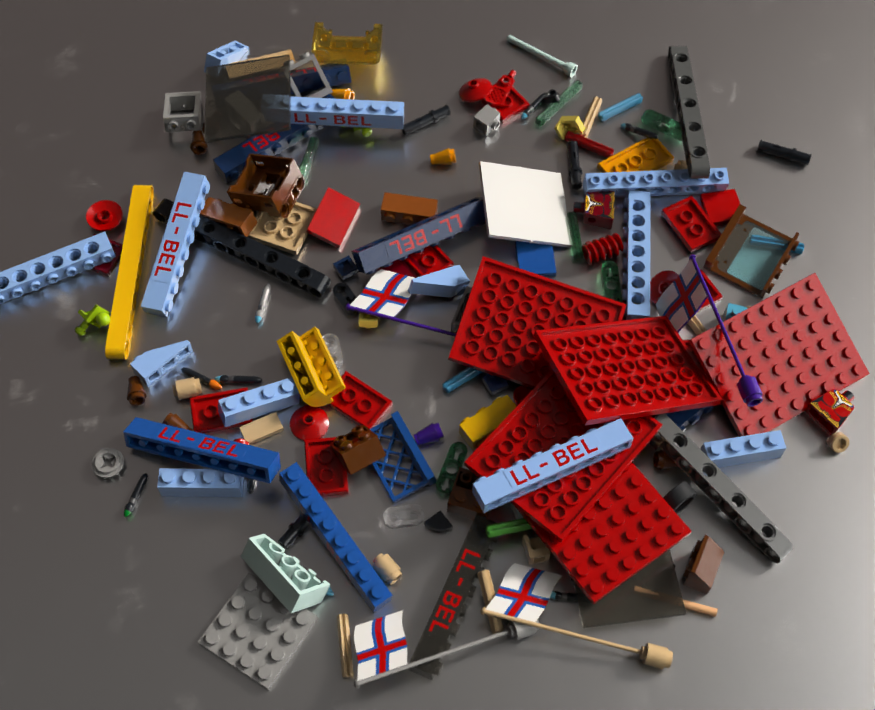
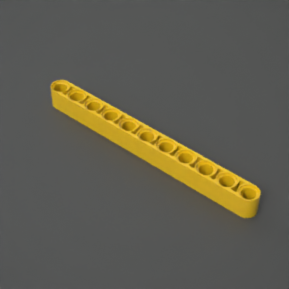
M133 185L111 320L105 346L106 359L126 360L128 358L154 198L152 185Z

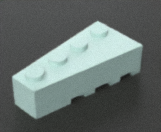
M266 534L248 539L241 558L290 613L322 603L331 585L326 580L321 582L315 577L316 573L313 570L309 569L307 571L299 565L300 560L284 553L285 549Z

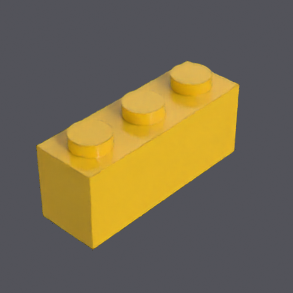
M508 395L496 398L490 406L482 407L471 418L466 417L459 424V434L473 451L517 407Z

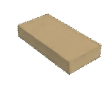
M276 412L239 427L243 438L250 445L284 431Z

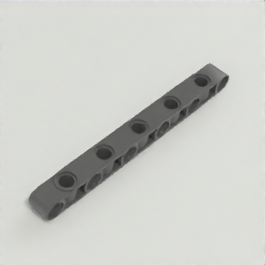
M669 46L668 60L689 178L708 179L710 176V163L687 46Z
M665 413L651 415L663 424L652 440L772 562L780 563L793 550L792 543Z

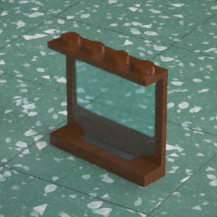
M740 204L708 255L703 268L763 299L766 293L770 294L775 285L772 283L773 280H778L783 272L780 269L782 265H787L791 258V255H789L790 251H795L800 243L797 241L799 233L796 232L794 237L791 238L745 215L747 207Z

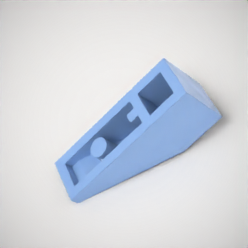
M233 41L206 54L204 72L213 78H220L226 75L225 64L238 62L249 50V47Z
M456 265L412 279L408 292L411 294L441 297L460 296L464 294L470 280L461 266Z
M185 340L146 351L142 355L135 357L130 365L133 372L149 387L192 353L193 350L190 342Z

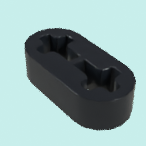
M337 283L333 287L335 300L346 314L355 315L358 311L350 309L347 311L345 305L348 304V301L351 304L357 297L346 283ZM339 290H341L342 292L345 291V296H343L341 292L338 293V291H339Z

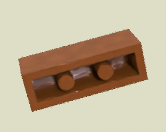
M384 192L381 220L413 225L436 215L438 200Z
M208 197L205 201L204 209L200 211L201 215L247 237L258 223L251 209L242 208L233 203H226L221 199Z

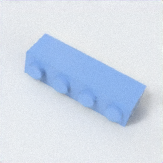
M291 377L219 399L218 413L224 427H228L299 404L300 393Z
M781 430L704 442L701 450L718 468L781 458L786 450V445Z
M159 468L157 488L162 497H243L244 477L215 469Z

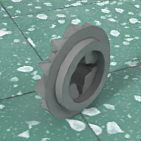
M104 448L94 455L91 465L95 474L101 478L108 477L111 479L112 476L119 475L121 469H124L125 460L119 450ZM104 459L112 463V468L105 466Z

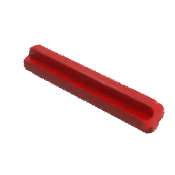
M568 131L565 135L566 141H576L578 146L609 158L614 154V149L574 132Z

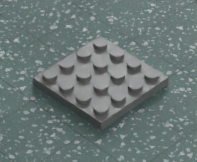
M248 573L199 639L198 644L269 690L318 620V616L307 609L290 613L262 580Z

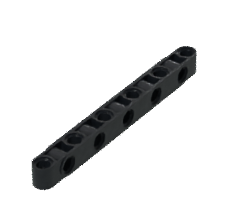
M164 198L153 211V216L167 224L174 202ZM199 214V225L194 230L195 239L315 297L321 298L332 281L327 275Z

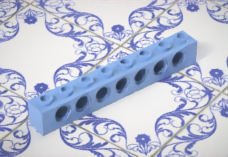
M710 168L708 179H690L688 169L586 173L582 184L584 199L587 192L615 191L614 198H623L628 196L629 190L650 192V196L694 195L723 191L729 185L727 168Z
M629 190L628 196L624 197L623 208H626V212L623 214V223H626V227L623 228V238H626V242L623 243V253H626V258H623L622 268L625 269L622 277V284H625V289L622 291V300H625V304H627L623 315L625 320L650 317V192Z
M106 232L99 233L0 272V305L11 299L19 298L26 293L37 291L49 284L72 277L82 271L90 270L94 266L110 262L116 255Z

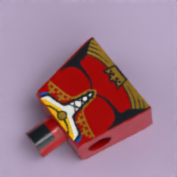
M832 389L811 401L807 407L808 410L805 412L832 435L839 430L854 410V405L850 403L854 400V395L848 390L841 394L836 389Z

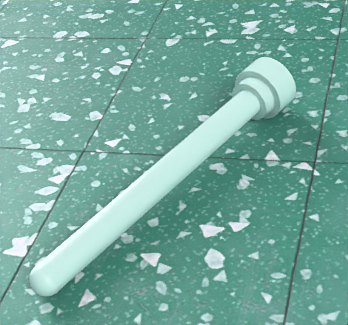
M511 35L507 36L508 42L563 69L565 75L573 77L576 73V64L572 62L564 63Z

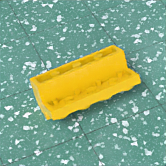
M313 327L300 337L291 331L276 341L300 396L306 404L312 407L325 406L333 402V396L346 389L317 327Z

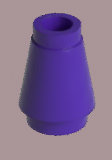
M431 423L414 434L417 445L440 441L444 437L439 423Z

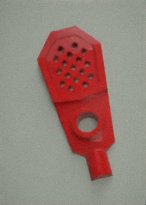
M511 70L508 75H503L492 85L490 94L484 98L486 103L492 106H503L515 82L514 76L517 74L515 70Z

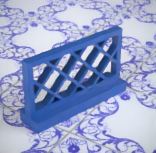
M398 411L391 414L392 417L370 429L378 436L379 441L381 438L390 440L388 449H383L386 453L384 461H375L372 464L394 503L428 484L431 486L437 483L432 470ZM392 424L394 428L392 437L383 435L384 428ZM394 441L403 444L401 453L391 451ZM390 454L399 456L397 466L387 464ZM403 457L412 460L410 469L400 467ZM385 467L395 469L392 479L383 476ZM399 470L408 472L406 482L396 480ZM412 474L420 475L423 480L416 485L409 483ZM394 484L403 485V492L394 496L392 492Z

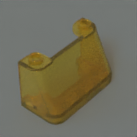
M315 22L312 53H314L318 63L374 65L380 62L383 49L382 24H374V28L370 32L366 30L365 37L333 36L332 29L328 31L324 28L323 22Z

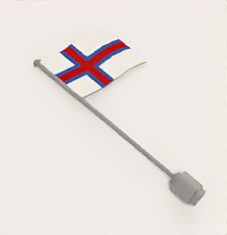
M402 610L355 626L354 644L358 660V679L354 681V686L360 688L359 685L507 634L515 640H519L536 634V631L540 630V628L509 620V625L506 626L507 630L407 664V643L402 626Z

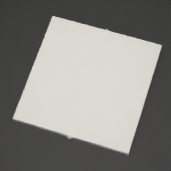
M479 162L488 237L572 247L561 173Z

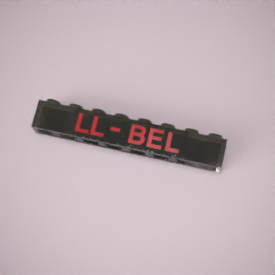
M476 514L409 663L451 649L452 644L449 642L452 635L456 637L459 631L460 624H458L461 616L465 617L469 607L466 603L469 597H474L477 587L474 585L478 579L477 573L485 570L483 568L485 560L489 562L493 553L491 546L493 542L497 543L500 537H487L485 528L487 525L497 524V522ZM443 657L411 667L409 671L433 681L434 676H439L442 670L443 663H441Z

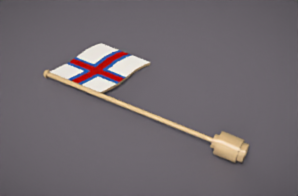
M514 563L506 572L495 597L487 607H483L480 610L483 616L487 614L639 654V659H642V664L664 669L670 668L673 652L669 651L666 647L646 643L639 650L536 623L547 606L553 588L563 575Z

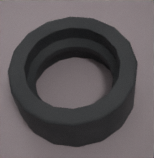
M685 481L674 487L663 498L678 514L696 498L697 493Z

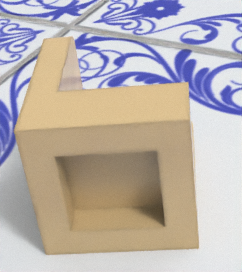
M528 535L523 536L522 545L529 565L549 560L550 550L544 545L540 537L529 539Z

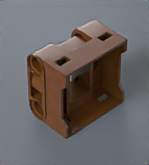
M250 153L246 159L244 170L235 185H230L227 194L233 204L239 207L249 208L254 213L256 211L267 212L271 217L287 218L305 186V179L294 158ZM272 184H275L274 187L272 188L270 194H269L268 196H266L267 193L269 192V188L271 187V185H272Z

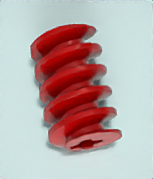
M618 233L582 244L583 255L589 265L592 264V259L598 263L599 256L602 261L606 259V254L609 259L612 258V253L617 257L619 256V250L623 252L624 249Z

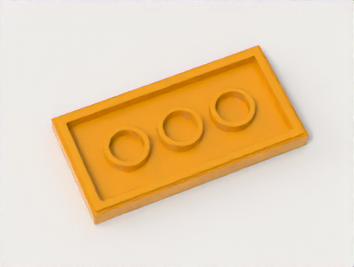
M645 138L598 163L597 168L601 173L656 171L673 162L675 157L658 138Z

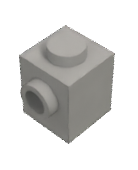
M488 104L474 116L473 128L485 136L496 130L500 125V112Z

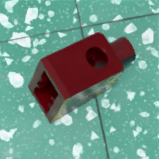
M615 191L587 192L584 203L574 202L573 213H583L584 224L611 230L614 221Z

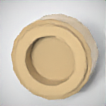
M836 432L826 440V443L834 452L841 453L848 448L849 438L841 432Z

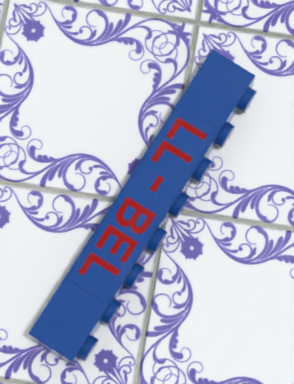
M135 417L123 431L126 447L269 484L281 469L279 452Z
M295 462L279 473L280 483L372 612L375 613L388 604L393 595L298 463Z

